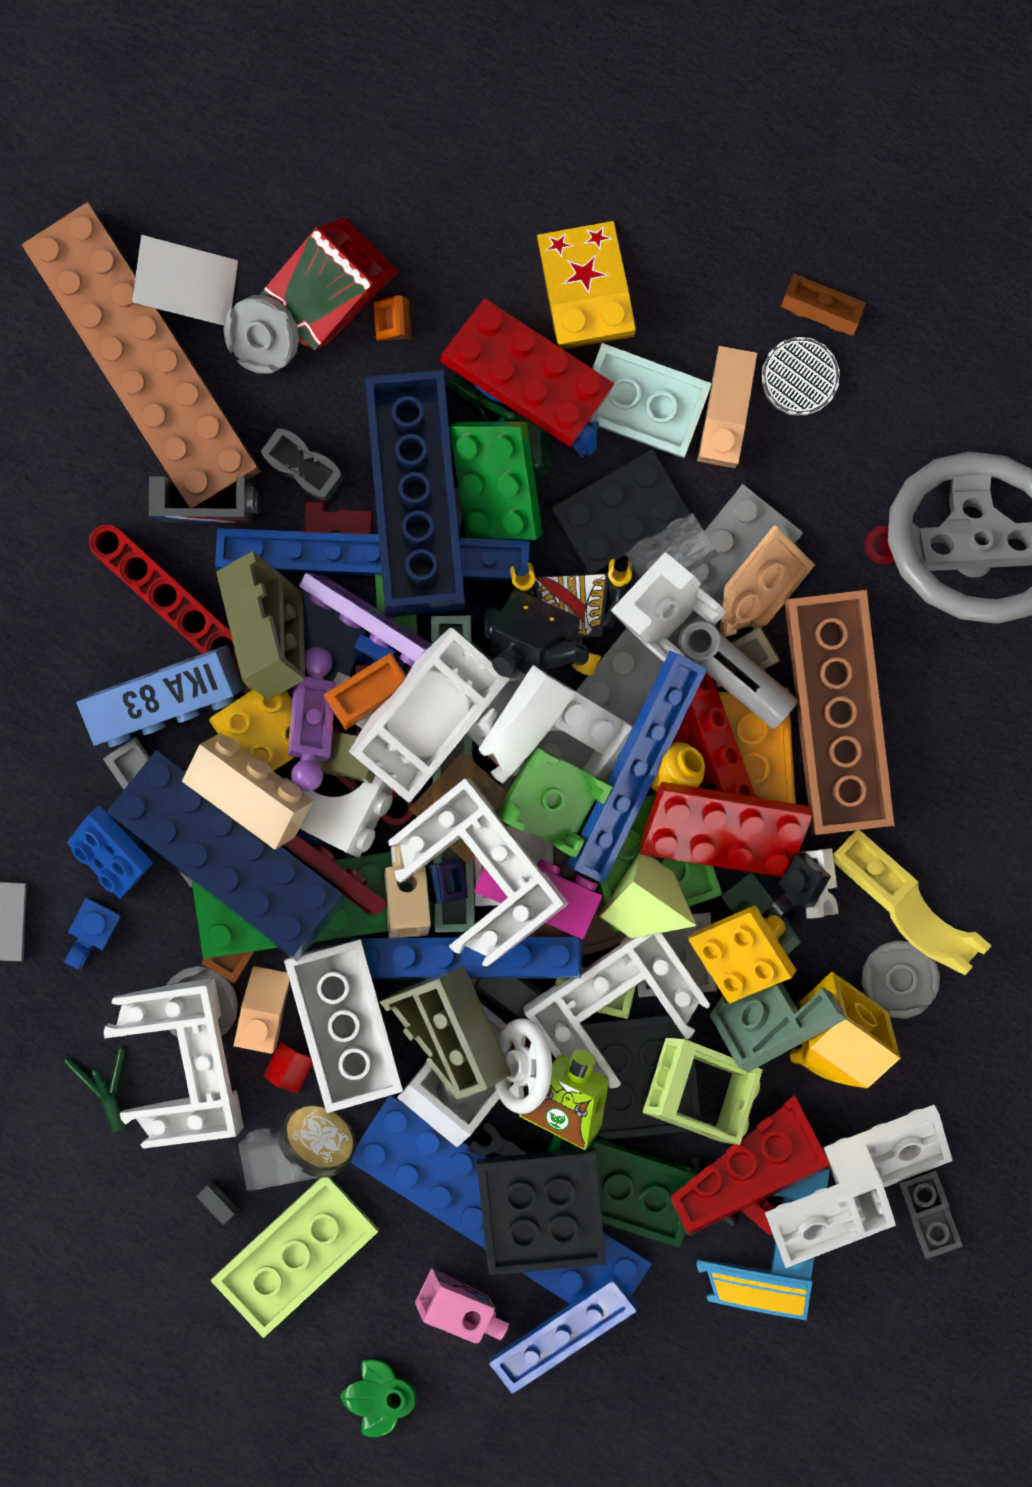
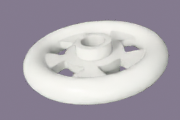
M520 1018L508 1023L497 1038L511 1075L495 1084V1088L500 1100L508 1109L518 1114H527L536 1110L546 1098L552 1077V1057L549 1043L541 1028L531 1020ZM526 1037L531 1042L530 1048L525 1046ZM513 1043L515 1049L510 1051L511 1045ZM523 1086H528L529 1094L524 1098Z

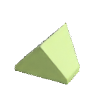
M640 852L599 915L600 918L629 938L697 926L674 872L653 857L641 855Z

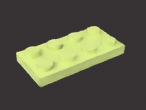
M325 1173L211 1279V1282L264 1338L376 1235L379 1229L338 1184Z

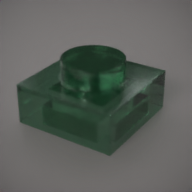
M752 872L721 895V898L734 914L756 905L762 915L774 903Z

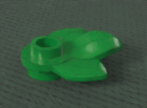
M376 1359L363 1360L361 1369L364 1380L350 1384L342 1392L340 1398L349 1411L358 1416H363L362 1434L367 1437H379L393 1431L398 1419L407 1416L413 1411L417 1396L414 1387L408 1381L397 1378L389 1364ZM391 1393H396L400 1396L401 1405H396L392 1401Z

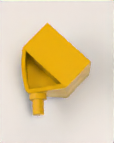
M831 972L800 1001V1009L822 988H825L833 994L847 1019L801 1043V1048H795L791 1051L790 1059L794 1064H802L814 1074L825 1079L849 1086L868 1088L900 1059L889 1013L834 972Z

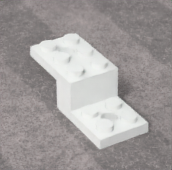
M935 1105L914 1110L906 1116L888 1123L878 1124L870 1130L849 1138H842L834 1144L824 1147L836 1185L819 1189L809 1196L791 1203H783L775 1209L765 1212L785 1268L896 1226L884 1187L953 1161L941 1118Z

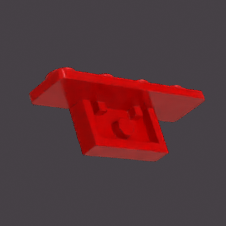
M705 673L672 744L675 742L686 743L698 750L702 755L705 764L704 778L698 788L715 783L718 791L756 797L715 682L712 677Z

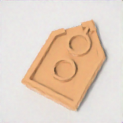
M776 525L772 526L725 585L722 608L726 613L721 618L719 632L724 637L736 634L739 629L747 627L755 629L760 625L761 627L766 626L783 606L784 601L791 596L815 566Z

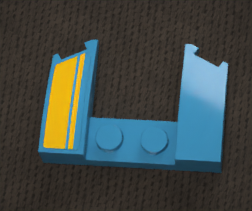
M830 1168L776 1193L774 1196L782 1197L781 1204L791 1203L809 1196L819 1189L827 1188ZM775 1242L771 1270L697 1259L696 1265L699 1273L708 1272L714 1293L706 1295L708 1301L766 1314L807 1320L814 1257L785 1268Z

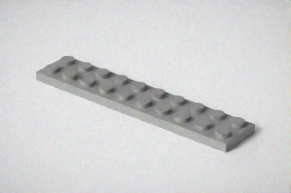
M742 484L679 564L692 573L701 583L699 588L722 607L726 583L773 525H776L794 544L803 532ZM693 611L667 640L679 649L677 639L681 628L693 621H707ZM721 619L713 625L718 632H720ZM626 628L600 660L594 675H588L576 691L634 726L664 662L647 649ZM701 629L695 630L689 637L690 647L696 652L706 649L709 641L708 635ZM548 731L537 745L581 769L584 768L595 751L564 731ZM509 776L498 788L507 795L516 776Z

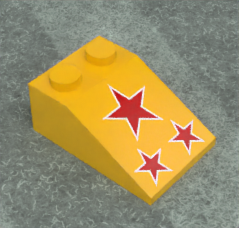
M614 221L537 235L557 346L564 350L634 337L636 329Z

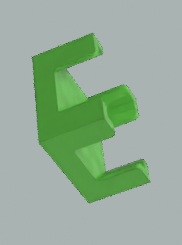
M536 746L522 764L496 815L508 825L523 832L526 830L576 858L584 843V839L577 834L595 799L604 804L613 787L601 778Z

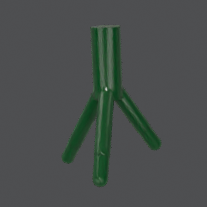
M457 376L450 380L447 389L474 405L483 422H492L485 407L510 421L515 419L514 413L494 403L496 401L484 396L476 388Z
M124 1047L118 1049L109 1090L98 1069L92 1071L94 1082L71 1058H65L64 1063L101 1100L111 1132L126 1128V1124L121 1120V1109L116 1097L126 1049Z

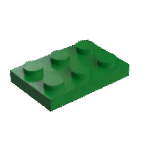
M455 422L449 426L466 538L538 539L543 533L527 422Z

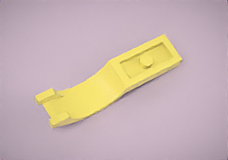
M856 830L833 854L834 864L888 910L899 932L912 946L926 956L966 975L973 967L969 964L971 959L978 952L985 954L991 947L978 933L957 930L934 914L921 896L918 881L860 830Z

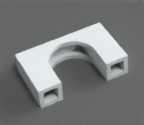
M338 672L334 682L338 686L350 677ZM371 715L355 725L363 729ZM375 775L372 784L364 782L355 791L340 797H327L314 791H302V793L313 800V803L300 829L360 858L362 852L367 851L374 840V828L380 816H384L392 804L393 796L391 794L393 789ZM284 778L287 782L293 783L292 780Z

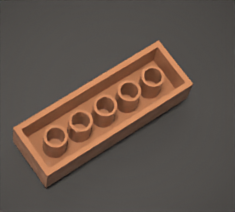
M867 590L788 599L784 601L795 697L798 699L796 706L808 806H810L813 814L810 822L811 833L819 835L895 826Z

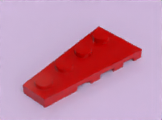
M794 1095L771 1117L768 1116L757 1125L754 1131L741 1140L740 1145L734 1144L721 1158L702 1170L674 1193L670 1199L687 1235H690L829 1169L830 1163Z

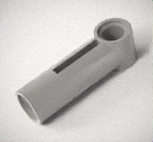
M693 621L681 628L677 639L679 650L693 662L707 669L706 673L769 727L772 729L776 728L795 707L798 699L719 633L713 625L708 622ZM698 629L703 630L709 639L706 649L701 652L692 650L689 644L691 633ZM718 653L756 686L753 689L748 687L713 656Z

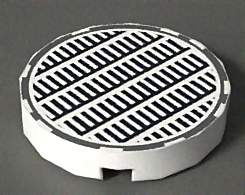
M795 337L781 342L768 354L762 367L761 378L766 398L776 409L789 415H808L820 411L832 400L839 386L840 370L835 356L824 344L812 338Z

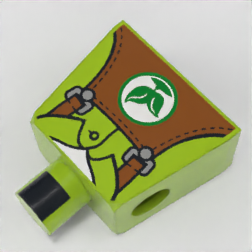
M584 1050L574 1051L571 1059L564 1055L558 1056L552 1064L551 1083L546 1098L536 1110L527 1114H520L519 1116L586 1150L601 1129L609 1083L605 1076L592 1070L595 1064V1057Z

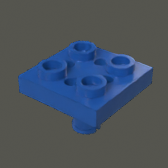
M100 805L88 814L67 841L74 856L80 862L87 864L98 876L100 884L107 891L113 892L119 899L132 889L153 864L148 856L137 846L140 840L125 828L120 827Z

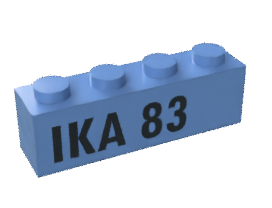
M225 645L92 693L76 703L93 745L95 746L107 741L109 747H113L130 740L131 736L129 733L142 729L143 734L147 735L166 727L165 720L176 717L178 723L199 716V708L211 704L213 710L226 707L235 702L233 696L245 688L229 647Z

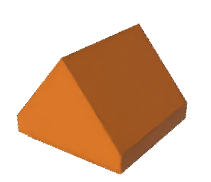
M397 295L375 301L374 314L377 340L412 339L409 300Z

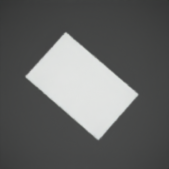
M141 235L132 302L224 325L226 315L232 308L238 260Z

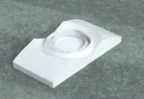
M449 628L415 661L404 682L371 715L349 750V753L410 803L510 678L497 674L492 667L491 661L456 630Z

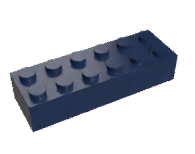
M444 370L365 377L384 603L387 618L465 611Z
M156 750L107 810V813L114 821L298 962L346 901L344 895L283 847H279L276 850L183 783L182 780L186 772Z

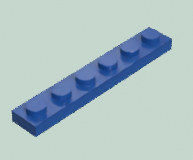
M669 651L607 780V783L613 788L604 804L596 802L580 836L584 839V843L577 857L570 856L566 866L602 883L605 882L657 775L662 759L669 750L707 671L705 667L678 653Z
M526 937L488 967L482 965L486 956L465 946L460 954L452 951L449 945L458 938H350V941L361 939L372 979H429L463 965L470 979L581 978L582 939L578 937Z

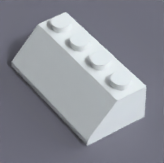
M361 939L306 952L298 962L291 957L286 958L284 962L326 1112H333L403 1092Z

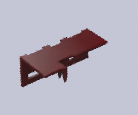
M325 501L306 502L305 530L303 532L333 533V531H340V533L371 534V511L338 510V512H324Z

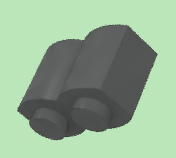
M276 429L261 450L264 458L275 470L287 477L295 478L307 493L317 499L329 501L344 480L341 471L334 462L320 453L311 452L306 444L290 431Z

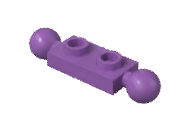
M319 646L311 647L304 652L305 673L308 677H305L304 681L293 686L288 756L301 757L300 762L292 769L291 779L302 791H313L320 786L323 780V771L316 761L326 762L331 754L334 712L324 699V694L336 687V682L323 680L324 676L330 672L333 660L331 654L325 648Z

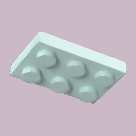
M602 343L592 369L615 384L589 423L593 424L596 420L599 422L598 427L685 458L712 383Z

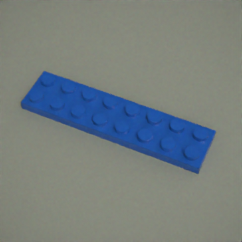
M389 1095L347 1161L486 1249L477 1159L489 1158V1156L473 1154L467 1149L470 1144L466 1141L458 1147L454 1146L396 1096ZM603 1230L606 1264L521 1273L569 1304H572L613 1275L618 1278L632 1296L652 1265V1261Z

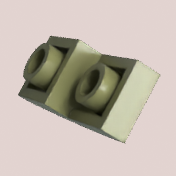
M332 732L330 758L326 762L316 761L322 768L323 773L342 779L350 777L372 784L375 777L372 771L349 753L358 736Z

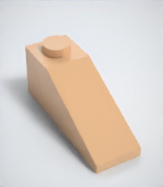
M723 346L718 347L697 458L698 462L736 468L738 465L757 353Z

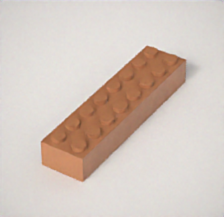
M88 202L21 244L189 508H205L235 489L236 477H245L249 480L261 472L158 309L132 302L136 275Z

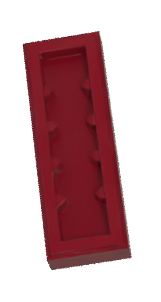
M297 835L281 846L335 887L345 898L369 916L376 917L386 906V901L365 886L368 881L352 868H348L345 872L333 863L336 857L323 846L317 844L313 848Z

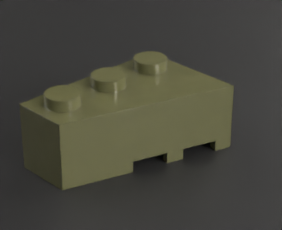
M254 551L216 571L241 677L247 687L257 691L265 699L270 700L304 681L303 592Z
M464 965L406 987L380 1001L385 1010L389 1011L392 1009L406 1027L403 1032L410 1041L415 1039L429 1056L426 1060L457 1100L487 1090L511 1075V1071Z

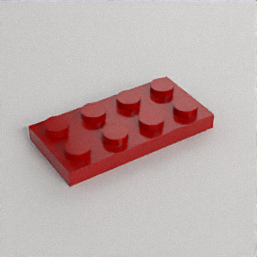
M485 298L443 351L440 358L441 363L569 447L573 445L615 384Z
M661 782L638 846L641 855L783 877L795 854L799 852L813 814L810 806Z

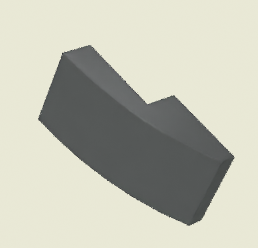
M933 1171L899 1183L925 1260L962 1248L963 1245L950 1213V1207L937 1172Z

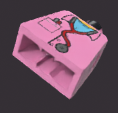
M431 1268L415 1301L424 1323L477 1344L481 1341L484 1333L501 1340L510 1322L508 1317L494 1312L495 1307L487 1294L434 1268Z

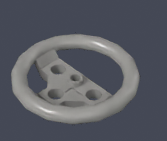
M971 451L934 459L905 480L890 507L888 545L901 577L926 603L962 620L1000 624L1032 616V587L1024 593L1000 599L972 597L942 584L930 572L958 569L968 577H981L987 574L992 567L1032 565V522H1013L993 507L990 492L991 478H998L1025 491L1032 499V468L1007 456ZM950 480L949 506L951 514L940 527L919 528L913 523V515L922 498L942 482ZM974 507L981 512L982 517L971 518L964 513L963 508ZM1008 540H1021L1027 549L1023 551L1015 550L1010 547ZM942 543L949 548L950 553L945 555L938 554L933 551L931 544Z

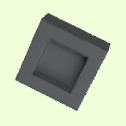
M213 1180L196 1196L223 1225L238 1210V1207Z

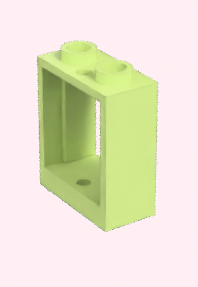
M666 1038L643 1113L719 1142L740 1145L742 1137L746 1134L749 1127L748 1117L753 1100L757 1097L760 1090V1077L763 1069L757 1067L750 1072H746L737 1066L732 1057L685 1039ZM693 1059L732 1073L716 1127L677 1113Z

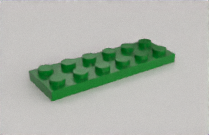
M391 851L363 855L360 858L351 857L334 860L333 863L345 872L348 868H352L368 881L365 886L386 901L384 873L385 868L392 867ZM426 864L430 923L433 925L435 924V914ZM192 881L203 959L278 948ZM408 882L399 884L401 891H413L412 884ZM345 898L346 901L313 942L388 931L386 906L379 915L371 917Z

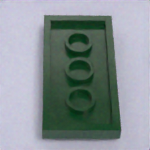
M553 1135L547 1152L581 1148ZM595 1137L587 1148L595 1147L602 1223L680 1247L686 1231L670 1197L701 1171Z

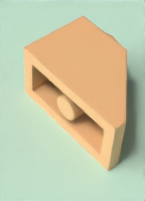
M253 965L241 1007L234 1046L271 1054L276 1050L290 984L287 972Z

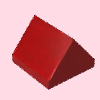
M280 1041L263 1077L278 1088L298 1094L313 1064L311 1056Z

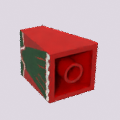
M343 217L316 227L260 295H266L282 303L290 311L297 324L299 342L317 350L329 344L399 271Z

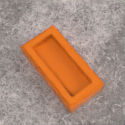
M389 653L326 692L324 699L342 726L347 730L374 713L404 682L406 674L393 655Z

